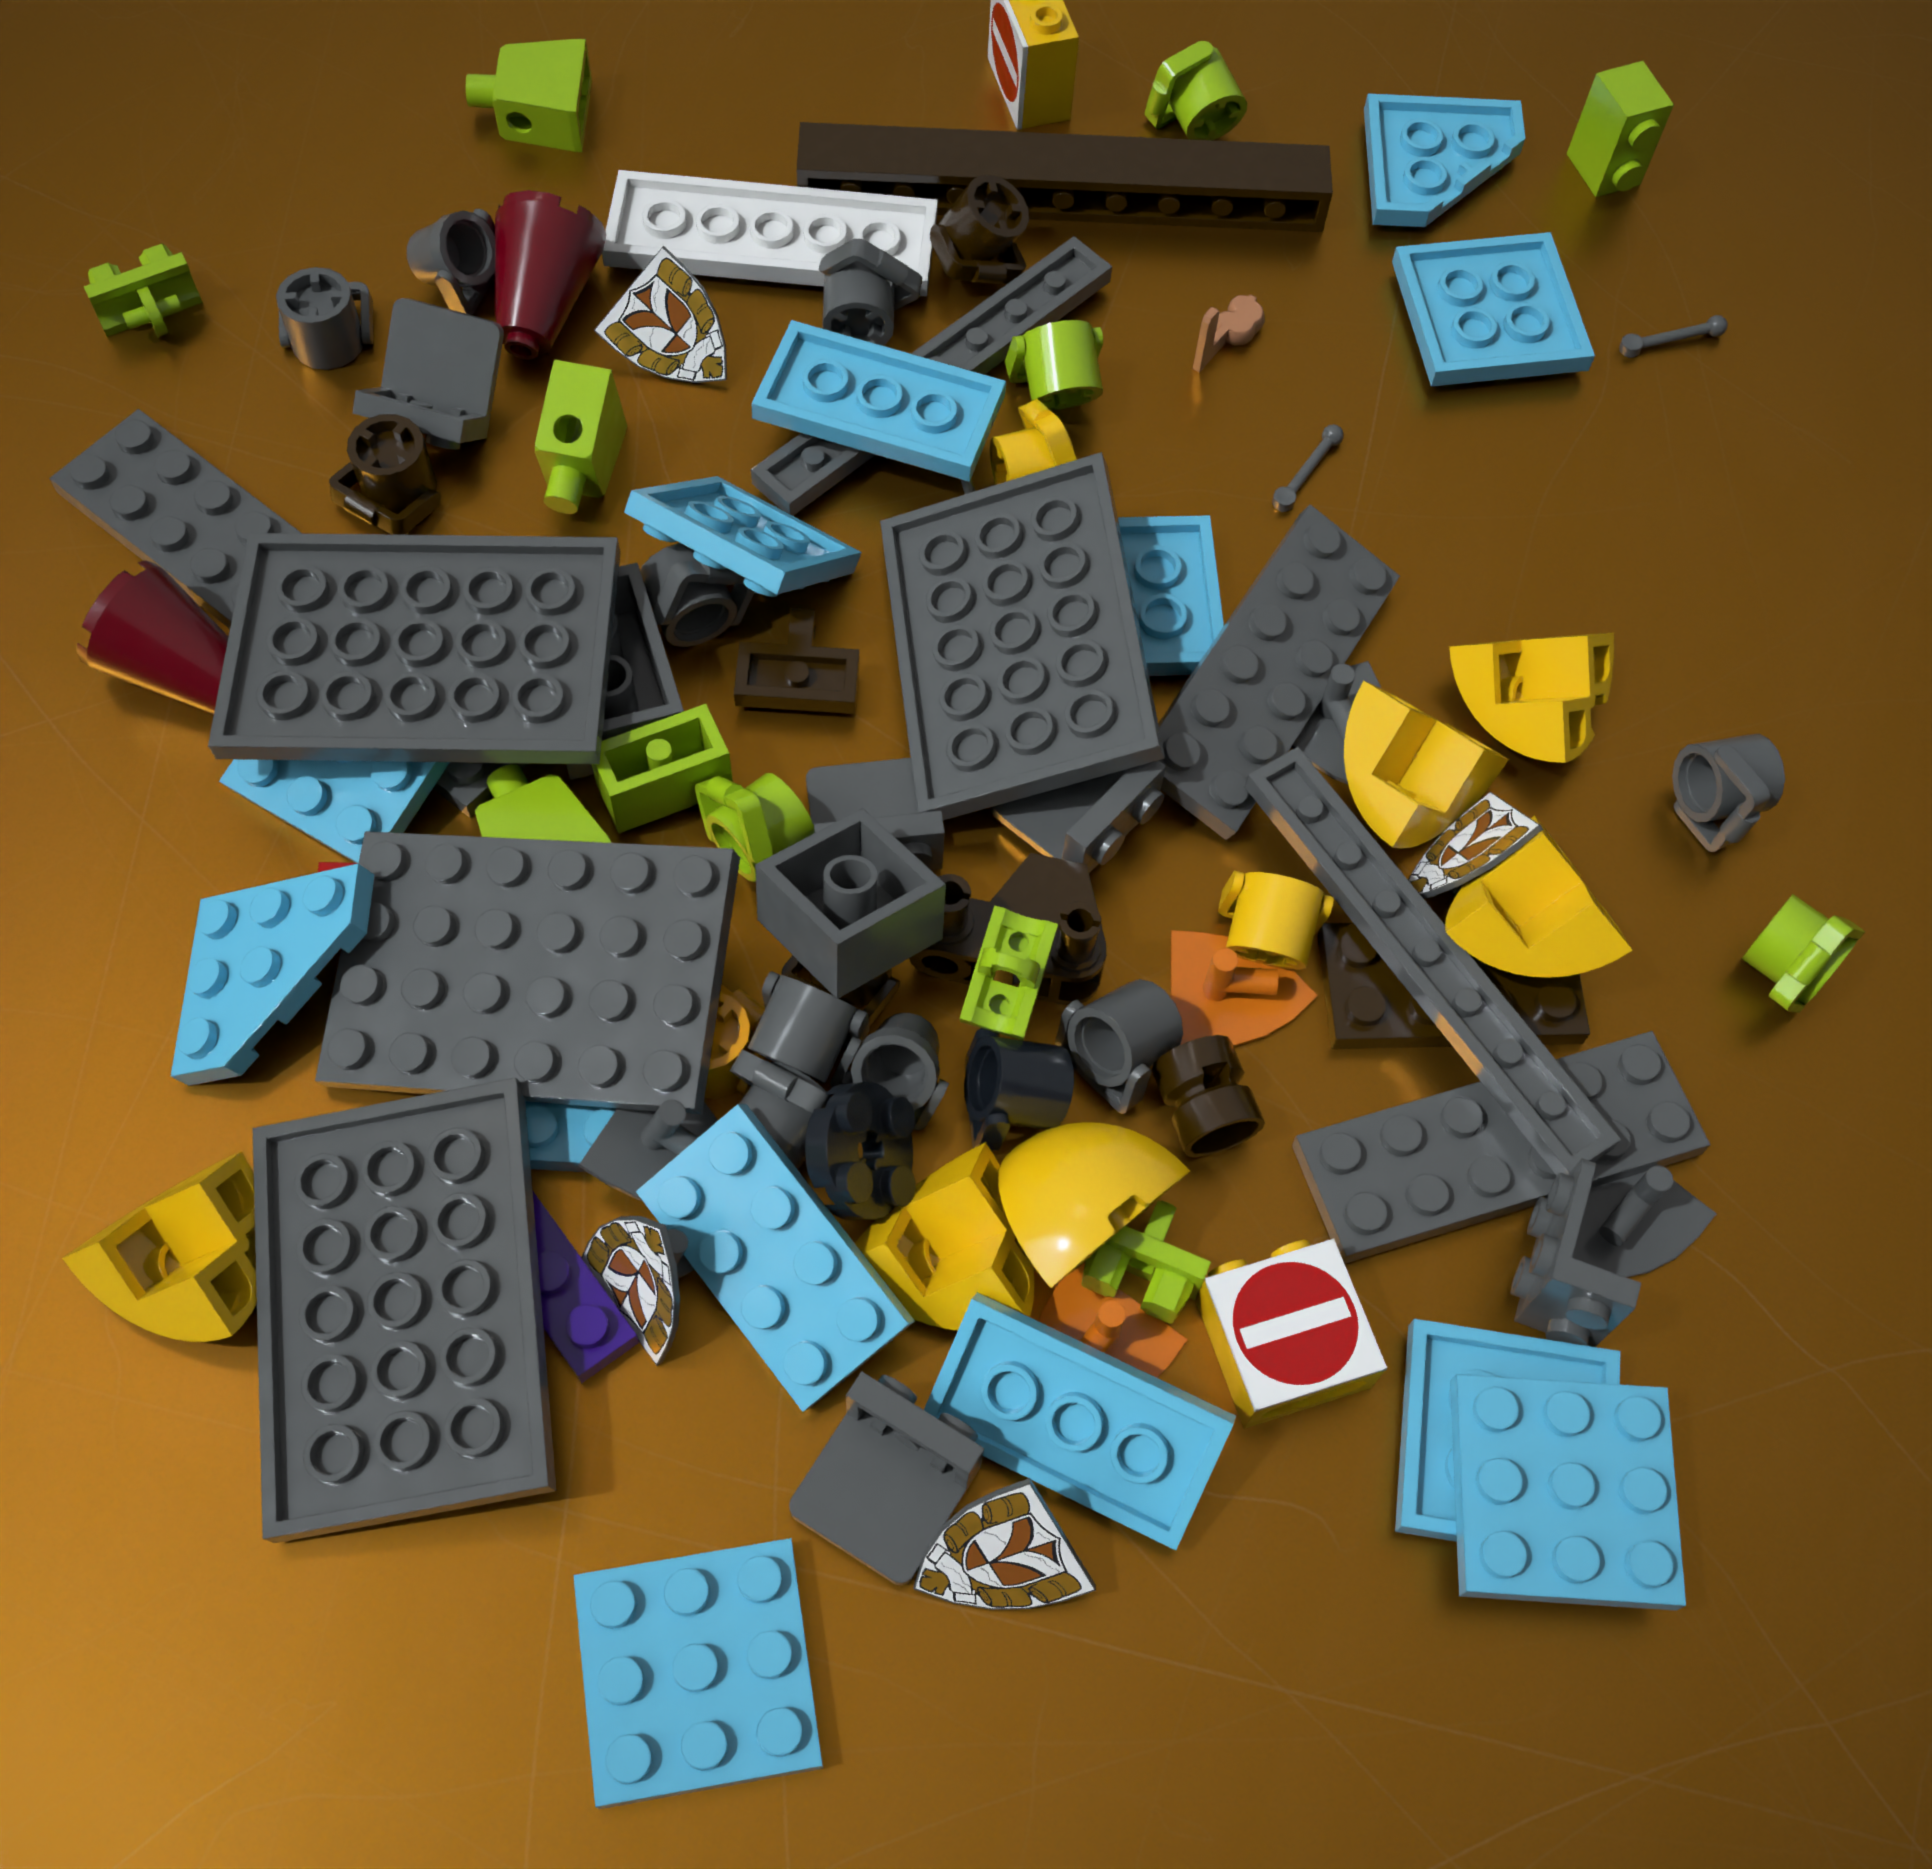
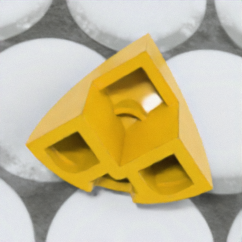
M1614 633L1449 646L1454 677L1467 707L1481 726L1506 747L1537 760L1566 763L1578 757L1591 743L1595 736L1591 728V708L1595 705L1605 704L1610 693L1614 664Z
M1364 680L1350 709L1344 739V763L1349 789L1364 820L1382 840L1393 848H1411L1440 835L1482 797L1509 760L1450 724L1437 720L1409 702Z
M1535 815L1531 819L1540 824L1543 830L1496 866L1464 883L1454 898L1445 921L1446 933L1467 953L1485 964L1517 975L1552 978L1581 974L1612 963L1632 951L1630 944L1609 912L1593 895L1582 880L1579 871Z
M1081 1122L1050 1128L1032 1136L1015 1147L1001 1162L998 1186L1001 1202L1013 1233L1037 1272L1048 1286L1052 1288L1076 1270L1122 1228L1144 1213L1185 1177L1190 1170L1165 1147L1140 1133L1117 1125Z
M986 1142L958 1156L916 1184L914 1197L908 1205L895 1207L887 1216L876 1219L855 1242L862 1254L914 1320L943 1329L958 1331L970 1301L977 1292L1028 1317L1031 1316L1034 1301L1033 1264L1028 1257L1024 1256L1014 1241L1015 1234L1006 1217L999 1193L998 1174L1000 1165Z
M242 1151L229 1156L136 1208L84 1242L62 1259L80 1282L98 1300L127 1321L147 1331L171 1339L189 1342H208L231 1337L243 1326L257 1304L254 1173Z

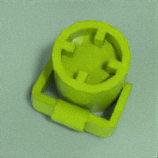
M1198 41L1169 57L1160 65L1152 85L1144 115L1156 129H1160L1178 119L1188 139L1215 140L1231 131L1242 120L1247 111L1248 103L1219 50L1207 41Z
M1064 320L1038 326L1027 331L1022 336H1013L1005 359L1009 381L1012 383L1028 382L1031 401L1038 399L1050 410L1071 408L1097 399L1103 394L1098 356L1103 346L1101 328H1092V325L1087 321Z
M765 773L746 788L720 776L712 777L695 785V793L708 839L714 842L718 848L734 849L740 857L738 873L748 881L756 882L755 864L814 834V824L800 799L782 779L773 773Z
M1792 894L1741 960L1776 984L1769 994L1772 1000L1788 1012L1800 1013L1840 966L1865 931L1846 918L1836 915L1830 919Z

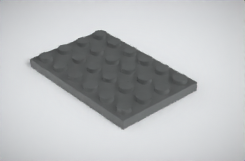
M1102 452L880 521L918 813L941 811L942 819L946 820L1165 759L1109 470Z
M248 533L208 743L209 749L215 759L600 764L621 555L618 538Z
M365 831L359 864L374 874L367 934L350 953L341 949L315 1081L326 1087L431 1094L516 1077L521 1082L522 1096L525 1098V1102L657 1111L664 1101L676 1100L684 1106L686 1113L702 1114L739 870V855L734 849Z
M514 1077L253 1128L263 1539L272 1543H279L557 1491L525 1098L522 1096L521 1082Z

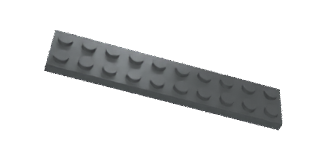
M140 409L132 413L49 478L59 495L143 561L153 562L166 570L196 603L229 629L231 627L248 533H301ZM450 762L433 789L469 818H472L475 815V809L480 804L493 798L487 785V779L492 772L510 764L518 765L523 770L530 763Z

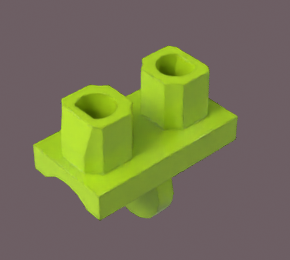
M159 244L143 250L139 257L142 266L121 273L117 265L110 263L89 269L90 284L84 286V289L107 337L147 323H151L158 338L169 334L163 320L164 317L203 303L182 252L173 255L166 245Z

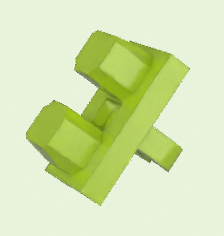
M994 905L961 1011L960 1022L1024 1041L1058 930L1057 923L1026 917ZM1003 970L1015 974L1020 980L1019 987L995 981L996 971Z
M1158 1200L1144 1233L1125 1226L1085 1261L1081 1285L1105 1297H1115L1125 1271L1151 1281L1140 1309L1152 1317L1171 1324L1174 1323L1188 1299H1196L1211 1261L1164 1242L1177 1207L1163 1200Z

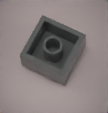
M864 808L755 864L757 920L836 999L943 939L946 884Z

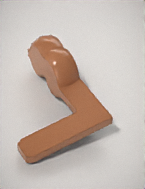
M1239 295L1230 301L1228 311L1220 313L1219 310L1211 307L1206 312L1201 323L1193 364L1194 370L1200 372L1226 343L1234 346L1245 345L1261 330L1265 323V315L1262 306L1256 302V297L1252 295Z

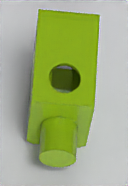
M586 39L505 44L499 51L496 75L467 74L466 100L468 107L494 108L499 135L505 140L582 152L592 84Z
M554 359L535 440V454L547 484L543 501L547 507L554 511L565 514L576 513L582 495L599 498L606 493L627 430L626 419L611 369Z
M515 764L502 766L489 775L487 785L494 799L480 804L475 809L482 837L612 843L608 835L559 776L549 774L529 783L521 767Z

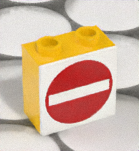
M991 0L988 60L1017 130L1071 120L1079 36L1063 0Z
M1334 1239L1310 1245L1308 1240L1292 1242L1275 1250L1271 1254L1272 1258L1247 1265L1244 1259L1224 1263L1212 1269L1202 1284L1195 1301L1244 1429L1370 1389L1387 1369Z

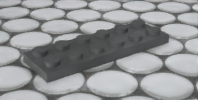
M1309 505L1299 514L1158 723L1165 759L1159 761L1166 766L1161 790L1225 840L1238 831L1256 803L1245 788L1248 774L1288 753L1323 698L1332 668L1337 664H1344L1400 577V575L1312 505Z
M1653 1031L1556 1059L1621 1138L1613 1150L1594 1162L1596 1163V1169L1591 1188L1648 1171L1653 1166H1666L1702 1155L1710 1146ZM1481 1081L1297 1135L1292 1144L1330 1239L1335 1240L1344 1264L1535 1206L1539 1197L1548 1199L1556 1178V1174Z

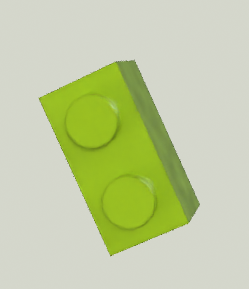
M1644 61L1596 73L1568 148L1567 156L1595 197L1617 191H1627L1641 185L1673 109V102Z
M707 704L603 740L600 764H592L596 785L618 834L697 805L698 801L695 793V785L715 776L733 781L730 753Z

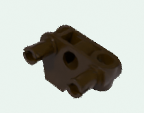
M1030 853L990 902L969 898L971 897V888L962 877L955 874L939 876L946 884L943 939L909 958L911 964L917 970L936 978L970 985L995 905L1026 917L1058 924V930L1037 995L1038 1000L1069 1005L1075 1000H1079L1081 1003L1087 1002L1096 994L1101 984L1107 954L1101 916L1097 908L1087 864ZM1003 970L996 971L995 981L1019 987L1020 980L1015 974Z

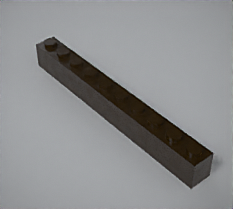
M800 122L797 187L938 200L937 215L944 216L969 183L981 175H994L1012 184L1026 202L1029 219L1323 232L1333 194L1330 146Z

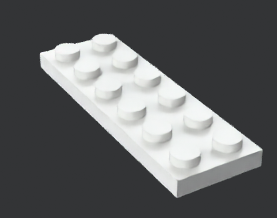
M618 170L605 231L607 236L602 252L603 264L609 267L644 270L662 246H665L694 275L824 287L825 274L819 271V264L822 258L852 239H864L918 272L923 278L919 296H927L933 252L930 230L936 224L938 200Z

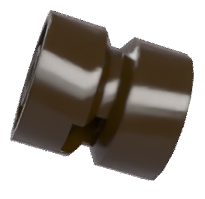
M1213 1035L1188 1041L1171 1049L1153 1064L1152 1073L1164 1103L1170 1107H1177L1171 1121L1182 1149L1187 1156L1201 1157L1228 1150L1242 1144L1263 1129L1265 1121L1252 1090L1249 1086L1238 1084L1245 1072L1228 1036Z

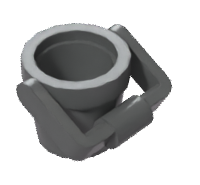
M475 209L473 213L462 210L444 215L437 222L416 231L410 237L407 245V260L411 271L423 283L437 285L450 310L473 315L495 279V224L491 216L482 209Z
M909 1012L897 1013L885 1019L874 1033L866 1037L861 1045L862 1040L854 1036L852 1037L831 1079L830 1085L834 1087L840 1084L874 1082L882 1085L894 1098L904 1097L911 1103L915 1112L914 1130H923L941 1102L949 1083L942 1079L938 1081L940 1073L938 1061L940 1045L938 1034L932 1024L916 1014ZM853 1060L851 1071H849L848 1068Z

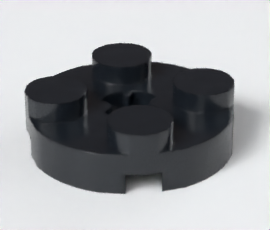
M874 1082L846 1083L832 1087L826 1093V1095H833L828 1100L826 1107L814 1109L808 1122L805 1140L808 1175L814 1188L826 1189L829 1198L835 1205L825 1206L833 1215L844 1220L883 1218L895 1207L908 1205L915 1194L916 1183L912 1173L913 1143L911 1135L915 1127V1112L911 1103L906 1098H894L885 1087ZM859 1143L862 1144V1149H863V1157H862V1158H859V1154H858V1144H859Z

